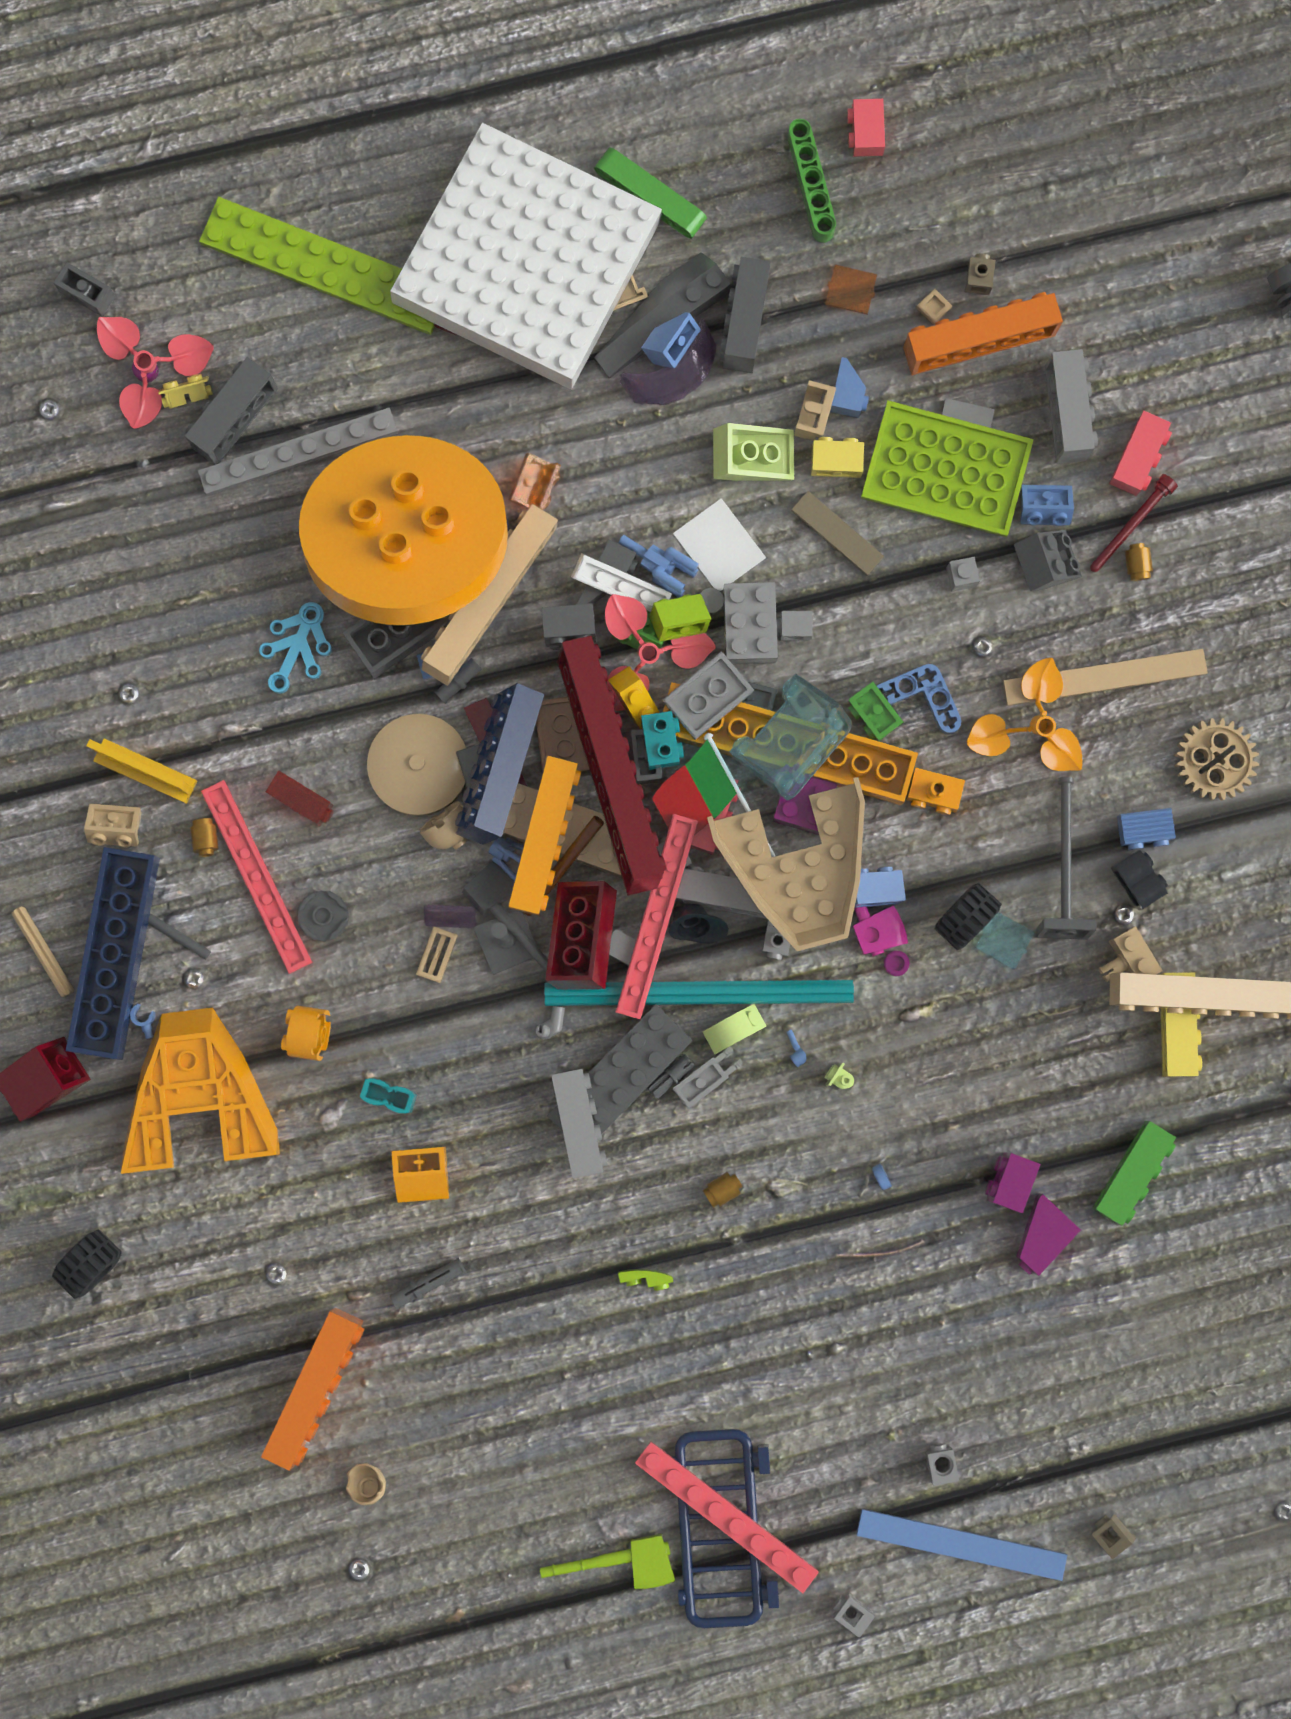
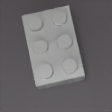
M775 582L724 584L725 656L732 664L776 663L778 650Z

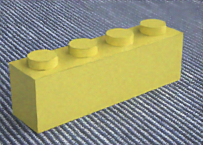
M1195 972L1162 973L1159 975L1195 977ZM1160 1008L1162 1077L1199 1076L1198 1071L1202 1070V1057L1198 1055V1045H1201V1031L1197 1030V1019H1200V1015L1191 1014L1190 1009H1183V1013L1175 1014L1167 1013V1008Z

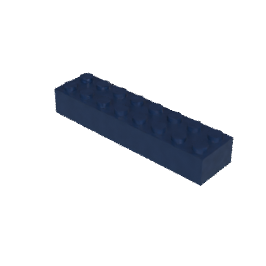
M107 847L103 848L66 1051L123 1060L131 1019L130 1012L133 1008L160 858L155 855Z

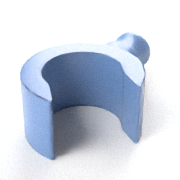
M136 1004L130 1012L131 1021L135 1025L141 1026L145 1039L153 1038L151 1024L155 1020V1012H151L147 1021L139 1022L136 1014L141 1004Z

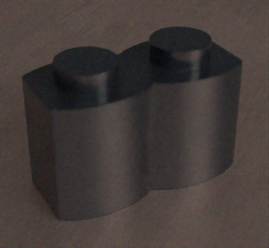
M1141 850L1136 851L1111 867L1117 880L1125 889L1138 911L1143 910L1168 894L1166 880L1161 874L1157 875L1152 868L1154 865L1153 860L1146 852L1142 853Z

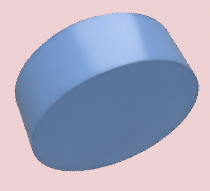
M881 1163L873 1166L872 1171L881 1189L886 1190L892 1187Z

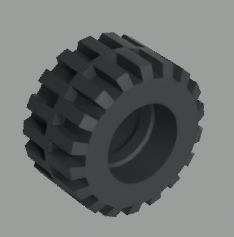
M976 883L937 921L934 929L956 950H960L999 912L1001 903L980 883Z
M99 1229L87 1234L67 1252L56 1265L52 1278L74 1299L80 1298L91 1291L114 1268L121 1257L122 1251Z

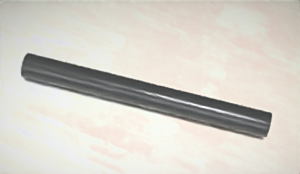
M150 913L149 925L206 960L211 953L210 950Z

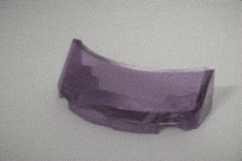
M704 319L698 322L701 330L675 369L665 367L651 373L632 374L623 372L620 374V383L634 403L641 405L644 403L659 404V406L671 404L684 399L685 396L692 391L694 392L704 382L714 362L717 346Z

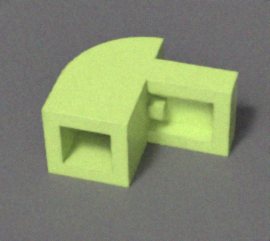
M755 1004L706 1029L703 1031V1034L714 1054H717L766 1027V1024Z

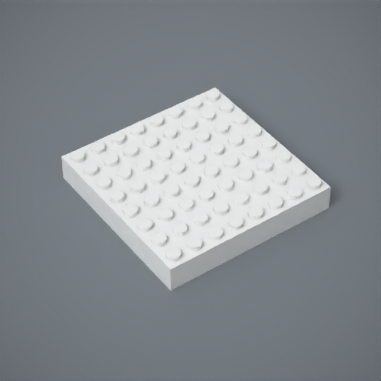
M482 123L390 291L392 303L572 390L661 221L662 209Z

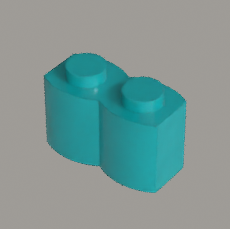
M369 1078L365 1079L360 1098L372 1105H385L388 1109L397 1113H412L417 1094L408 1088L392 1087L383 1080Z

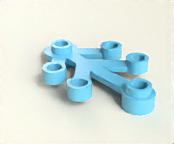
M314 602L305 603L301 606L299 614L284 620H274L270 624V630L275 636H282L286 629L300 625L297 634L273 643H263L259 648L261 656L265 659H271L276 652L290 648L279 672L273 673L268 679L270 689L277 694H282L288 690L290 686L288 677L300 652L306 665V675L310 679H317L321 676V668L315 663L306 639L311 629L317 641L316 651L323 657L331 654L332 646L326 641L320 625L324 619V611L319 604ZM314 611L316 617L312 620L308 619L307 614ZM276 624L282 625V630L280 632L274 631V626ZM326 644L328 645V650L324 653L320 652V646ZM265 647L272 648V652L269 655L263 654ZM316 667L318 669L317 674L310 675V668ZM277 680L284 681L282 688L275 686Z

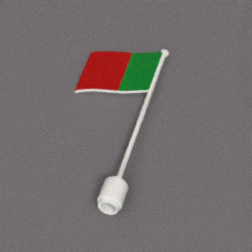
M711 733L705 734L704 740L706 741L690 761L664 781L652 797L668 829L672 815L676 814L697 820L698 823L694 835L709 824L707 817L712 816L715 819L736 794L745 811H751L712 739L713 734ZM769 845L771 856L775 857V854L771 846Z

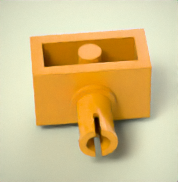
M915 768L912 773L906 800L911 801V806L926 809V806L936 808L937 813L950 815L951 812L955 813L959 808L965 780Z

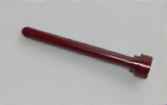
M1162 474L1156 481L1157 485L1154 487L1155 491L1090 565L1092 572L1096 573L1103 567L1163 496L1171 495L1177 489L1178 485L1171 477L1166 474Z

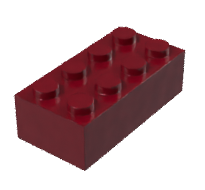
M558 882L545 979L546 982L558 990L605 989L617 896V890L607 882Z

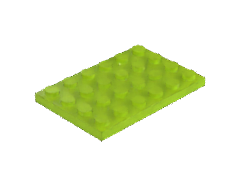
M887 400L861 499L1007 538L1034 439Z

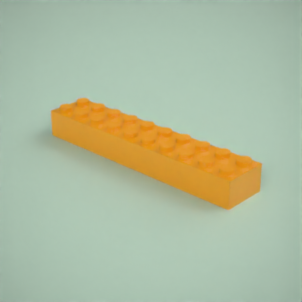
M671 682L668 695L679 687L680 684ZM743 702L696 740L680 722V732L675 733L677 741L696 747H701L706 741L704 740L705 734L711 733L713 734L712 739L721 754L787 772L789 769L836 783L837 787L854 784L853 778L858 777L863 795L902 805L905 802L918 756L917 752ZM665 705L663 712L670 711L668 707Z

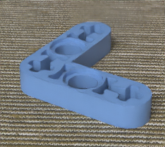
M933 664L923 665L877 685L878 689L882 690L883 693L891 691L892 688L889 685H894V691L898 697L895 698L894 693L888 695L886 699L890 705L922 692L939 730L944 734H953L961 726V717L938 667ZM925 670H928L929 673L934 672L933 682L930 683L928 679L923 680L919 683L921 688H918L917 680L913 675L917 674V679L925 675ZM907 679L911 681L913 685L912 691L909 693L900 691L898 685L901 680ZM938 692L944 694L946 703L943 706H936L932 702L933 694ZM948 706L951 708V710L946 712L950 719L954 718L956 721L952 729L949 726L943 725V722L946 720L944 713L941 715L937 713L945 710Z

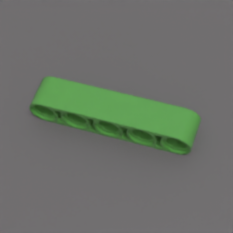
M796 119L789 126L788 144L812 235L818 242L826 243L833 238L836 220L812 128L807 120ZM803 131L805 136L796 137L794 132ZM808 154L812 159L804 161L799 156ZM813 177L818 182L816 184H809L806 182V179ZM821 201L824 206L816 208L812 205V202ZM826 224L830 227V230L823 232L819 230L818 226Z
M609 147L594 167L596 173L613 186L661 208V220L689 239L693 238L707 219L706 215L699 208L614 148Z

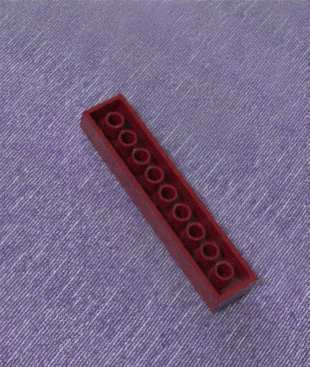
M592 636L562 642L557 664L626 893L629 896L657 889L663 878V873L666 871V864L663 856H659L656 848L659 846L656 832H652L649 825L651 823V815L649 809L644 808L642 799H644L642 786L636 783V766L633 760H629L627 753L629 752V743L626 736L622 737L621 734L622 721L619 713L615 714L614 694L612 690H608L606 685L608 676L605 667H601L599 662L601 658L599 646L594 644Z

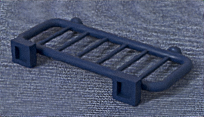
M737 1429L691 1431L679 1437L675 1444V1456L671 1457L685 1468L686 1466L743 1463L745 1484L710 1487L715 1491L745 1490L747 1511L742 1512L758 1523L754 1468L759 1467V1474H770L769 1444H759L758 1452H753L749 1436ZM738 1440L742 1444L743 1458L686 1461L685 1447L691 1442ZM678 1497L683 1589L678 1590L679 1606H685V1613L689 1622L697 1628L704 1629L749 1626L756 1623L762 1616L763 1601H768L769 1609L779 1608L778 1577H767V1585H762L761 1562L750 1552V1564L709 1567L692 1566L691 1546L737 1544V1542L732 1538L691 1541L689 1519L706 1518L701 1514H689V1505ZM751 1570L752 1591L694 1594L693 1573ZM752 1596L753 1610L749 1615L702 1618L695 1611V1599Z

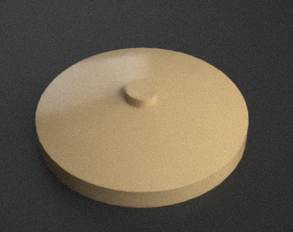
M410 714L399 717L383 727L371 744L367 759L370 783L379 798L386 805L400 813L413 816L437 813L452 804L466 785L456 754L457 751L466 748L464 741L450 724L435 716Z

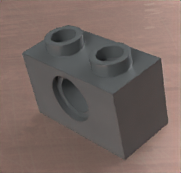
M66 262L54 281V285L60 293L102 317L115 298V294L108 285Z

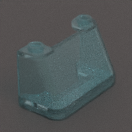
M795 674L790 680L785 682L782 688L784 704L756 737L752 739L749 736H744L737 739L733 744V748L729 751L735 759L786 800H791L799 793L847 736L852 726V722L841 704L798 674Z

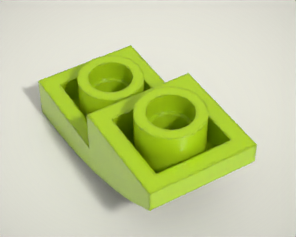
M633 1269L618 1272L620 1283L626 1282V1286L641 1284V1278H646L648 1288L653 1287L654 1291L669 1288V1283L673 1282L672 1275L656 1270Z

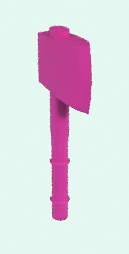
M894 905L873 916H870L867 907L854 908L859 923L853 925L852 928L863 955L871 953L872 957L884 953L886 949L908 944L904 924Z

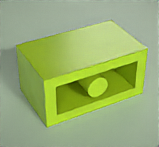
M688 594L680 598L659 600L653 603L650 613V620L659 642L706 633L711 620L701 594Z

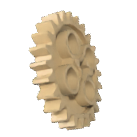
M1213 718L1208 721V726L1204 721L1198 723L1199 729L1195 726L1189 728L1192 735L1188 733L1183 734L1182 737L1186 743L1179 742L1177 744L1183 750L1175 753L1176 757L1181 758V761L1176 763L1175 767H1182L1183 769L1178 774V777L1186 776L1187 779L1183 785L1191 783L1193 785L1191 793L1200 790L1199 798H1203L1208 793L1210 801H1213L1216 795H1218L1220 801H1223L1227 793L1232 799L1235 797V790L1240 794L1244 792L1242 784L1245 786L1252 784L1247 777H1255L1257 775L1251 770V768L1259 766V763L1253 761V758L1258 756L1259 753L1251 751V748L1256 743H1248L1247 740L1251 734L1243 736L1241 734L1243 726L1235 730L1234 721H1231L1227 726H1225L1224 718L1220 719L1217 725ZM1215 736H1219L1224 740L1223 748L1215 746ZM1231 745L1235 747L1219 763L1210 767L1203 774L1199 773L1202 767L1223 753ZM1195 751H1199L1204 755L1203 763L1195 761ZM1231 756L1239 759V768H1234L1230 765L1229 759ZM1211 771L1219 774L1220 782L1218 784L1210 780L1209 774Z

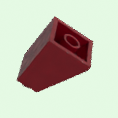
M64 1036L35 1046L0 1072V1092L4 1095L11 1106L12 1112L18 1117L20 1122L37 1115L91 1080L75 1053L66 1051L67 1040Z

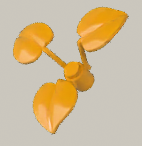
M1045 658L1034 663L1028 668L1021 680L1023 696L1027 699H1036L1035 704L1040 715L1033 717L1028 727L1006 729L1005 721L1000 716L994 714L981 716L974 723L966 741L967 746L971 750L986 756H997L1004 753L1010 747L1008 733L1032 731L1034 734L1044 736L1048 740L1040 748V757L1046 767L1055 771H1080L1082 769V751L1077 737L1068 729H1056L1054 719L1046 716L1047 712L1040 703V700L1044 703L1055 701L1060 697L1063 690V679L1053 658Z

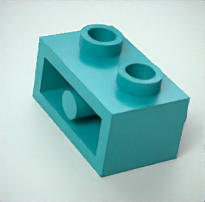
M672 711L641 715L649 770L680 765L679 758H684L682 742L677 743L675 733L680 732L678 717L673 718Z

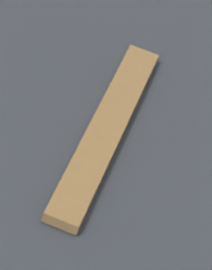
M1191 650L1059 671L1063 679V690L1059 698L1206 675L1208 672L1204 650ZM1022 677L1003 680L1007 706L1035 702L1036 699H1027L1023 696L1021 691Z

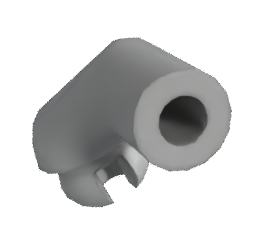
M553 1006L551 1019L536 1027V1035L541 1039H550L562 1030L565 1008Z

